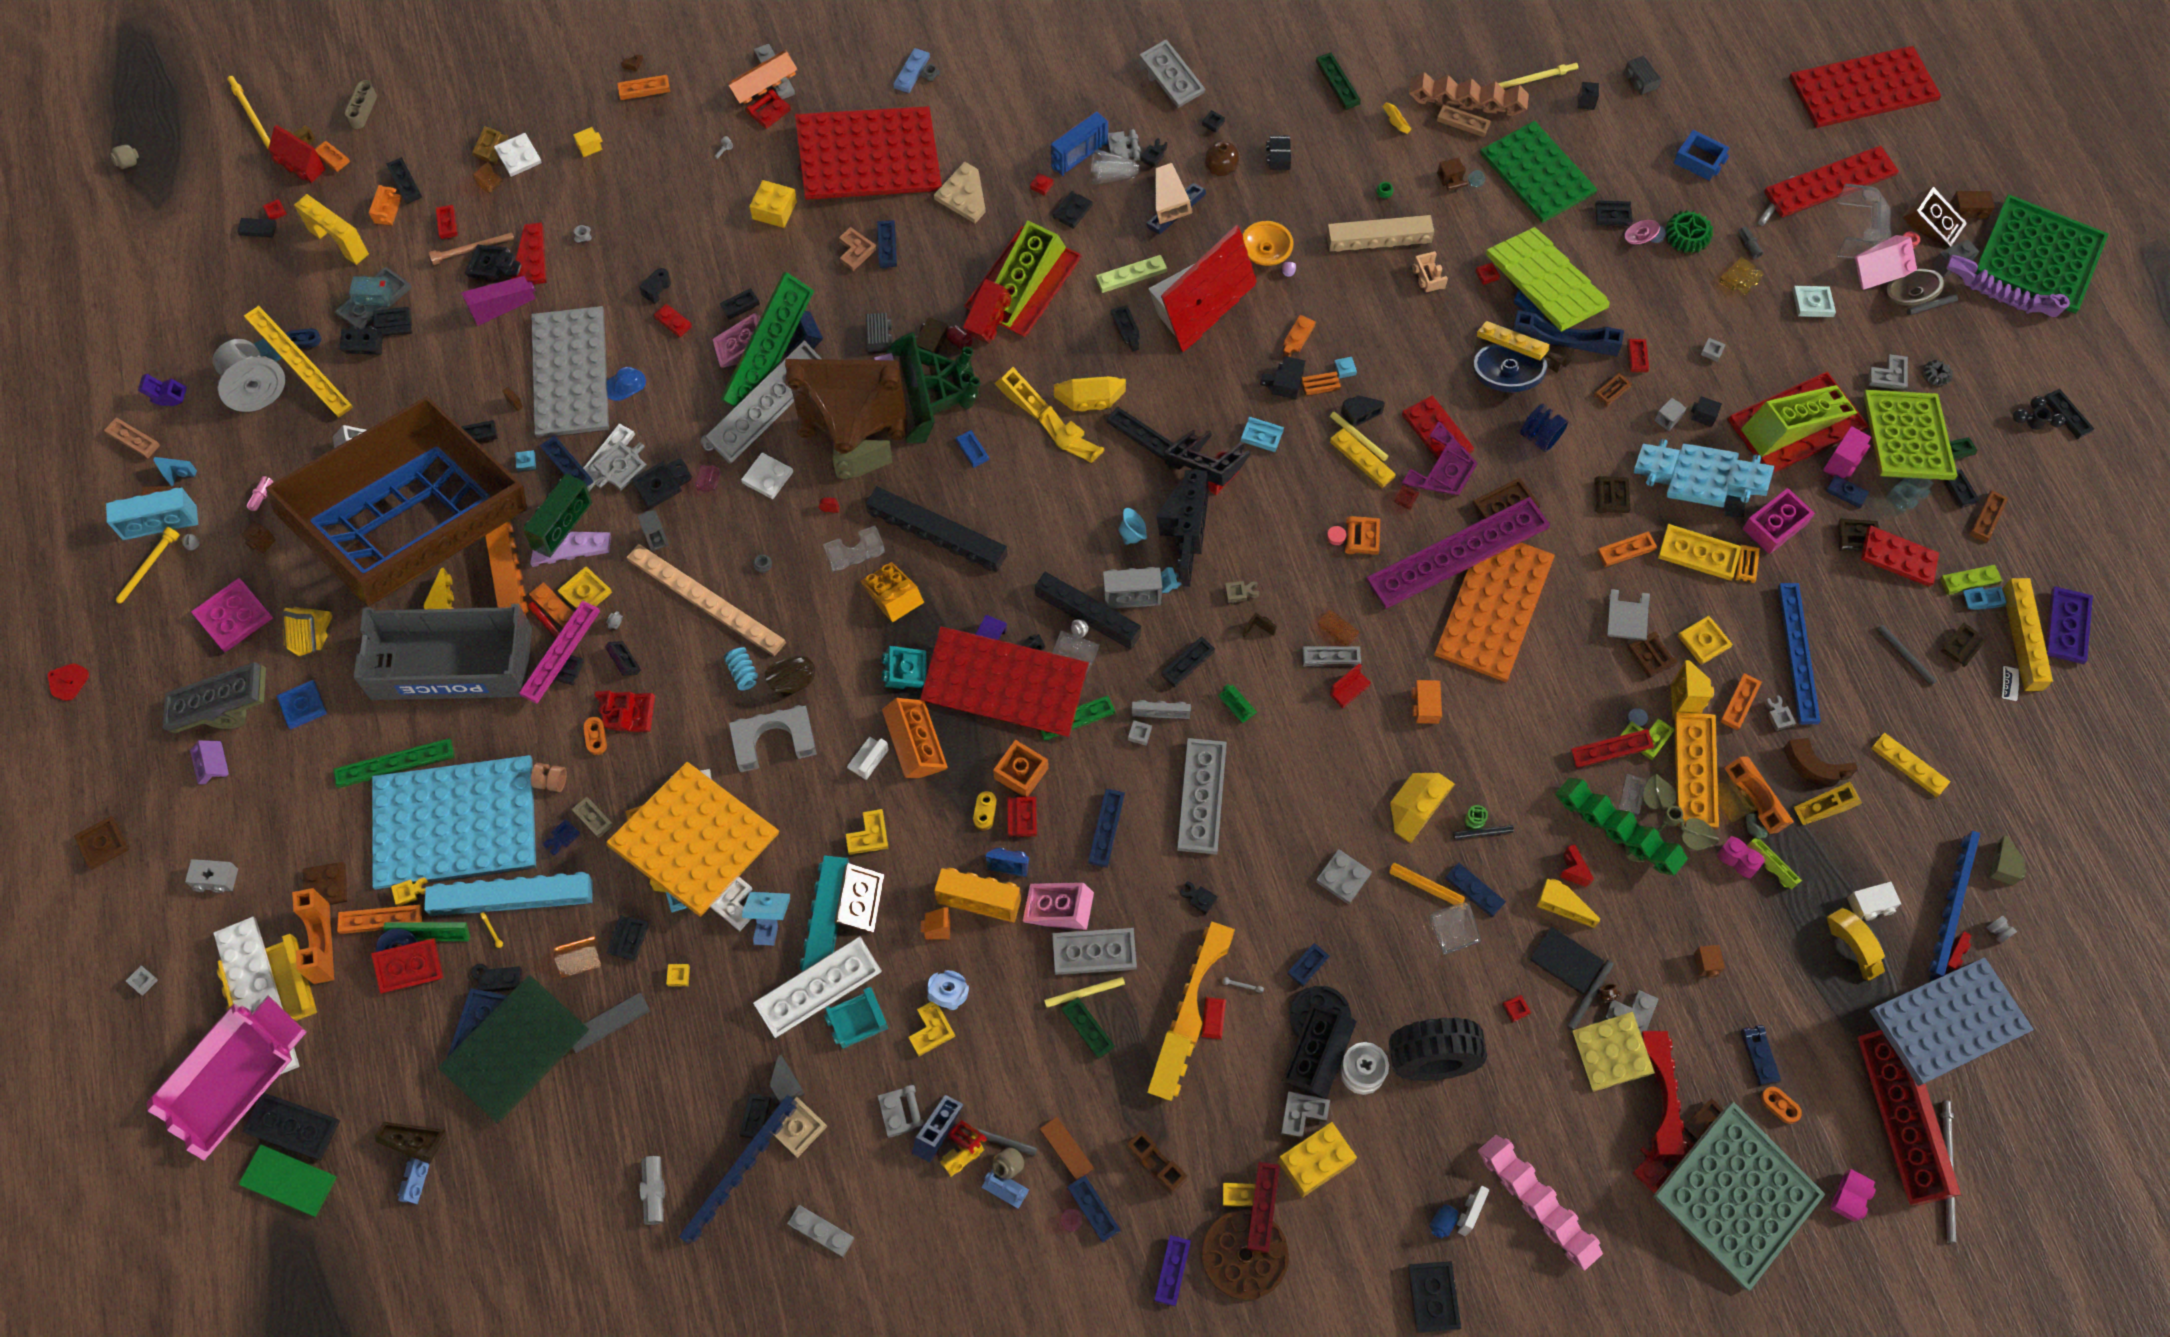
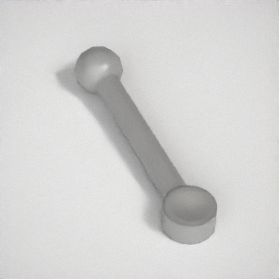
M1228 977L1222 978L1224 985L1232 984L1255 990L1259 993L1264 991V988L1261 986H1252L1229 980Z

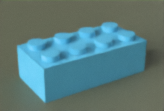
M173 488L168 491L154 492L149 495L134 496L133 498L106 503L107 523L122 540L161 533L166 527L175 530L198 525L197 506L183 488Z

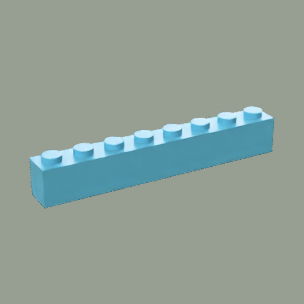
M577 872L574 875L555 874L554 877L537 875L529 879L524 877H516L514 880L494 879L492 882L476 880L473 883L467 884L464 882H454L453 885L438 883L426 887L425 911L430 916L483 911L592 903L593 880L589 874Z

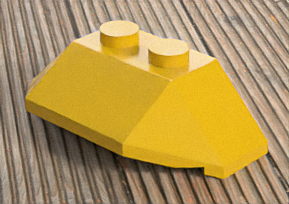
M1109 376L1071 379L1060 384H1054V397L1073 411L1083 412L1093 409L1104 410L1110 408L1126 392V379Z
M1412 773L1390 802L1394 833L1411 844L1454 787L1455 783L1440 773Z

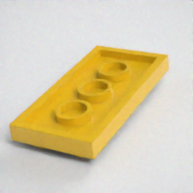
M1668 524L1658 558L1732 581L1742 546Z

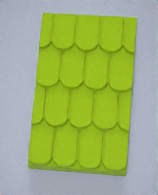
M1535 227L1486 251L1489 259L1561 332L1609 308L1610 302L1607 300V297L1592 285L1591 280L1573 266L1569 259L1553 246V242Z

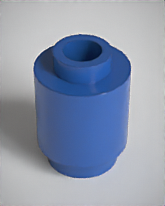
M1447 1204L1440 1207L1429 1225L1432 1229L1431 1233L1441 1239L1449 1237L1458 1221V1211Z

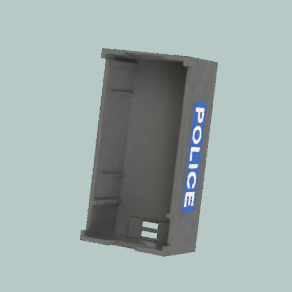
M511 604V607L416 610H373L371 607H363L360 627L362 641L360 654L356 656L354 679L370 700L522 697L519 692L527 682L532 626L519 604ZM384 654L382 668H377L379 655ZM387 654H392L391 667H386Z

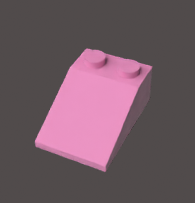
M1895 235L1855 256L1860 285L1863 290L1905 277L1917 270L1911 237Z
M753 313L713 338L721 368L738 364L761 318L759 315Z
M1084 883L1030 884L1023 922L1066 930H1087L1094 892Z

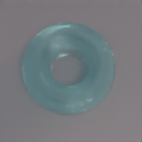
M1479 170L1473 171L1468 177V182L1474 187L1484 185L1486 180L1484 173Z

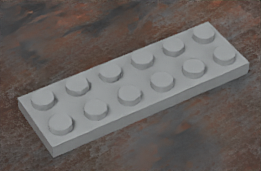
M1188 738L1177 851L1217 855L1227 742Z

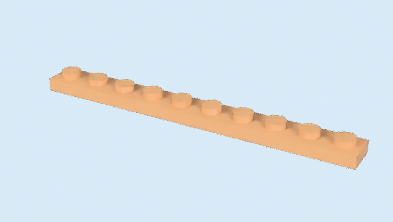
M640 544L627 556L629 562L773 657L786 644L785 639Z

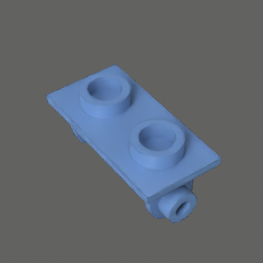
M411 1157L410 1161H407L404 1177L408 1178V1180L401 1183L399 1193L397 1194L399 1196L398 1201L418 1204L429 1168L428 1163Z
M993 1169L990 1173L988 1172L982 1185L983 1189L1018 1209L1029 1189L1012 1179L1004 1180L998 1177Z

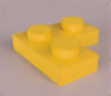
M883 809L863 812L865 831L846 834L849 855L889 848Z
M929 1002L917 1009L926 1028L909 1036V1040L918 1056L955 1037L939 1005Z

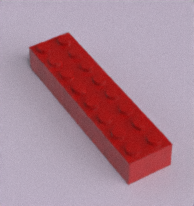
M1882 1030L1857 1037L1909 1204L1924 1205L1960 1196L1958 1183L1926 1084L1918 1087Z

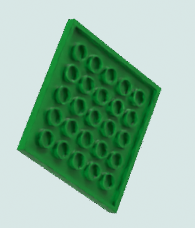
M2008 194L1977 264L1978 269L1975 274L1978 275L1986 269L1988 272L1987 278L1993 275L1994 282L2001 280L2002 285L2010 284L2014 290L2018 287L2022 293L2030 292L2032 297L2036 294L2049 296L2051 294H2063L2070 301V305L2065 310L2076 314L2080 309L2109 233Z

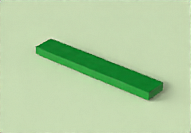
M448 738L334 768L336 787L339 789L372 780V776L399 773L455 758L452 740Z

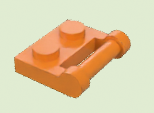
M1347 517L1348 534L1345 553L1378 555L1380 518ZM1356 525H1361L1360 545L1355 544Z

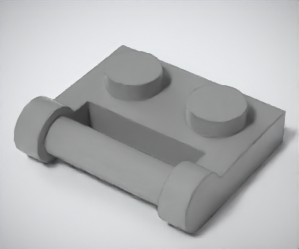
M914 1085L878 1095L888 1138L918 1130L924 1126L914 1094L916 1093ZM905 1096L907 1097L913 1121L909 1124L906 1123L900 1099Z

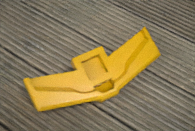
M1049 406L1041 414L1040 423L1062 450H1066L1091 463L1104 452L1103 447L1082 439L1084 431L1075 423L1070 421L1065 426L1052 406Z

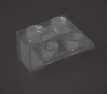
M1060 631L1053 654L1089 662L1088 673L1100 644L1066 631Z

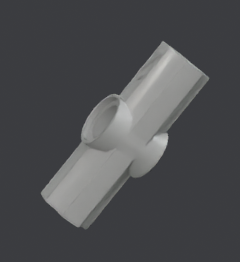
M648 1156L641 1159L642 1182L640 1183V1196L643 1201L644 1224L656 1225L664 1222L663 1199L665 1198V1185L662 1179L661 1157Z

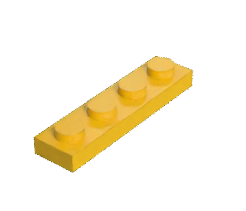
M1488 321L1477 331V337L1541 360L1549 351L1550 344Z
M1344 428L1330 439V443L1381 488L1395 478L1396 474Z
M1885 732L1871 748L1936 798L1951 782Z

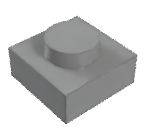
M1708 338L1701 355L1718 362L1725 344Z
M1133 721L1128 741L1147 746L1152 725Z
M140 966L126 980L142 996L158 981L143 966Z

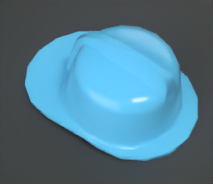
M1125 508L1123 510V521L1118 529L1124 544H1136L1142 539H1147L1146 525L1142 517L1136 511Z

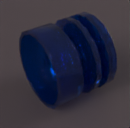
M1542 403L1527 417L1520 435L1523 437L1528 435L1527 439L1529 441L1538 437L1535 445L1544 452H1548L1560 439L1569 421L1560 414L1551 419L1553 409L1547 410V405Z

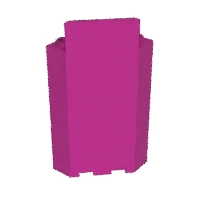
M269 995L252 1014L245 1006L241 1005L239 1007L233 1004L146 1102L147 1110L166 1122L167 1131L185 1141L187 1151L205 1160L292 1061L290 1051L307 1032Z

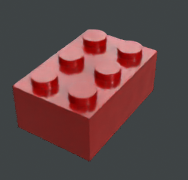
M988 279L984 280L963 326L971 337L990 344L991 340L995 339L997 326L1002 323L1004 319L1003 313L1011 303V295L1007 289Z

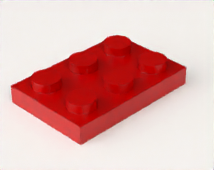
M435 938L371 953L380 993L444 978Z

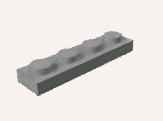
M770 44L754 49L760 64L775 56ZM787 77L781 79V83L773 87L781 99L795 95V91Z

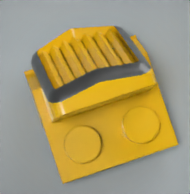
M294 607L293 609L285 608L282 617L283 644L286 649L298 657H304L314 653L316 650H321L328 636L326 630L333 617L331 612Z

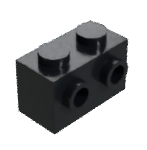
M348 326V329H341L340 350L346 354L382 355L383 334L375 327L359 329L355 326Z

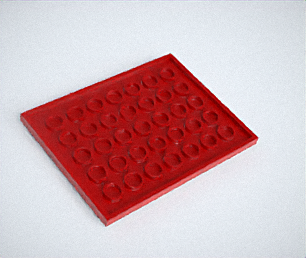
M930 106L795 114L805 200L938 191L942 187Z

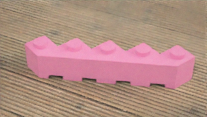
M1498 1135L1492 1137L1478 1150L1486 1167L1491 1172L1495 1170L1502 1180V1185L1512 1196L1515 1194L1522 1201V1207L1533 1220L1536 1218L1543 1225V1231L1554 1243H1559L1566 1250L1565 1256L1585 1271L1603 1254L1597 1237L1581 1230L1577 1222V1215L1569 1209L1567 1211L1559 1205L1556 1199L1557 1194L1550 1186H1544L1538 1182L1533 1166L1529 1162L1524 1163L1516 1157L1513 1151L1514 1146L1507 1138L1502 1139Z

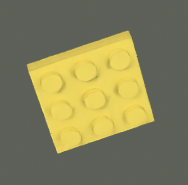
M1633 1012L1573 1030L1593 1092L1655 1073Z

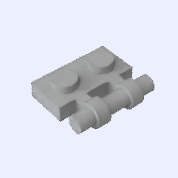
M1134 129L1129 130V136L1127 137L1124 136V131L1108 133V146L1112 164L1129 163V157H1134L1136 161L1140 160L1141 149L1138 146L1139 139Z

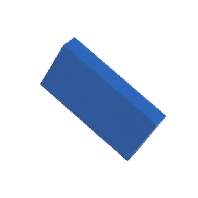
M972 430L955 438L973 468L989 460V456Z

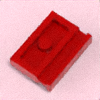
M1008 797V837L1037 836L1036 797Z

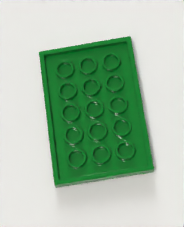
M1535 120L1482 148L1480 151L1481 156L1541 223L1597 193L1598 189Z

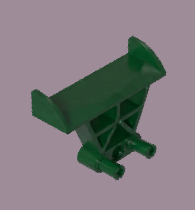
M914 332L898 338L888 347L886 354L892 353V356H900L915 428L905 438L906 443H926L935 423L933 414L958 403L965 409L973 406L978 396V387L981 384V380L974 376L970 361L974 354L972 348L964 347L961 355L956 360H952L918 348ZM922 364L929 366L931 376H924ZM951 374H952V378H953V383H954V385H953L952 383L948 382L947 380H945V379L948 378ZM927 389H934L936 402L930 404Z

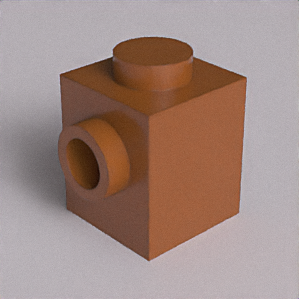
M1720 945L1701 946L1694 952L1699 976H1707V978L1718 977L1725 969Z

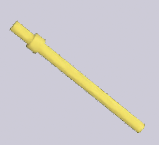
M1573 63L1566 66L1563 64L1551 70L1498 84L1505 89L1554 75L1561 76L1569 71L1577 70L1578 64Z

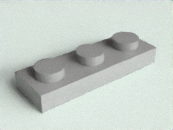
M1145 700L1132 702V717L1190 719L1191 704H1186L1185 702L1167 703L1165 701H1157L1153 703Z
M801 1205L797 1207L788 1222V1225L841 1257H844L855 1239Z

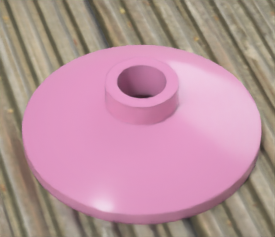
M1654 220L1639 221L1627 229L1625 239L1630 244L1646 243L1659 233L1660 226Z

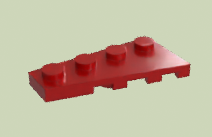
M542 222L524 225L515 260L519 261L522 267L519 274L511 277V279L524 276L527 282L531 281L533 285L547 283Z

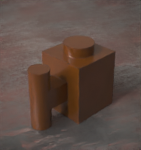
M1459 157L1439 163L1437 174L1442 185H1446L1448 191L1468 186L1467 179L1463 180L1466 168L1461 163Z

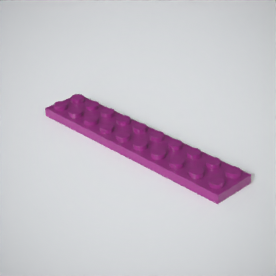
M1528 497L1368 576L1367 582L1384 608L1387 609L1550 528V523L1531 497Z

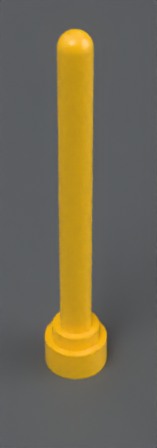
M170 527L164 529L161 536L162 540L117 596V603L121 604L125 601L166 546L178 539L180 536L178 532Z

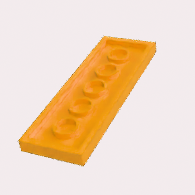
M1676 712L1674 714L1676 806L1680 807L1683 811L1682 819H1684V826L1688 819L1698 818L1706 822L1712 829H1718L1716 715Z

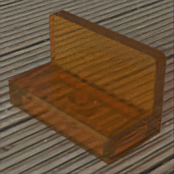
M595 936L555 948L554 958L562 978L601 967Z

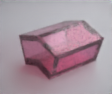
M701 465L695 483L696 489L704 492L715 491L722 470L714 465Z

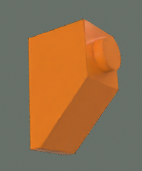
M948 907L925 913V920H921V933H924L925 939L950 940L951 920Z

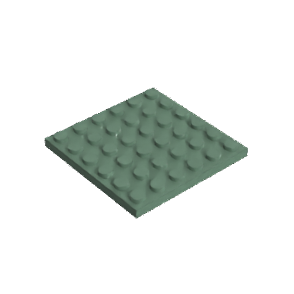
M1729 1102L1653 1197L1745 1291H1750L1821 1201L1825 1193L1734 1102Z

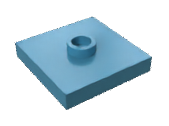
M750 892L742 911V918L783 920L790 902V894Z

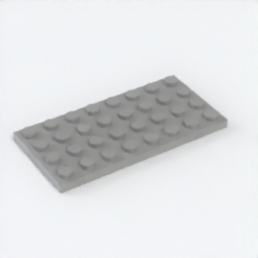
M603 306L532 314L534 423L536 438L609 430Z

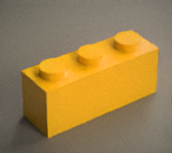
M1169 1030L1167 1031L1147 1093L1172 1101L1174 1096L1178 1097L1181 1085L1178 1084L1180 1076H1185L1188 1065L1184 1063L1187 1056L1191 1057L1194 1044H1191L1192 1038Z

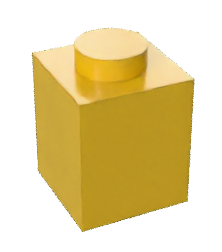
M592 127L573 134L577 147L583 157L602 150L600 144L603 142L599 132L595 133Z

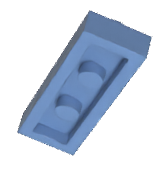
M914 48L894 82V88L910 93L920 76V72L928 62L930 53Z

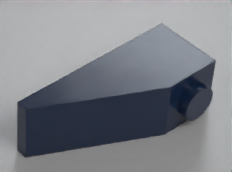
M945 1095L917 1135L912 1154L930 1163L942 1146L964 1104Z

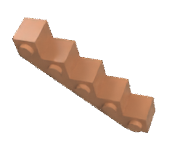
M1423 72L1411 78L1409 94L1421 104L1433 102L1436 103V106L1455 105L1459 106V109L1465 110L1477 108L1483 109V112L1487 113L1507 112L1506 115L1509 116L1526 111L1528 107L1529 94L1520 85L1505 91L1496 81L1481 88L1472 78L1457 84L1449 75L1434 81Z

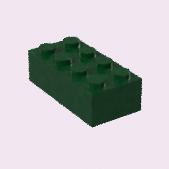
M566 473L558 481L554 490L547 495L543 504L536 509L533 517L525 523L523 530L532 550L551 558L593 503L584 481Z

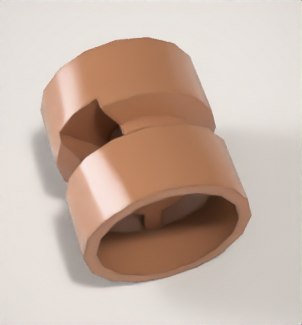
M536 763L531 774V786L539 789L547 787L550 791L561 792L566 782V768L555 765L550 768L549 764Z

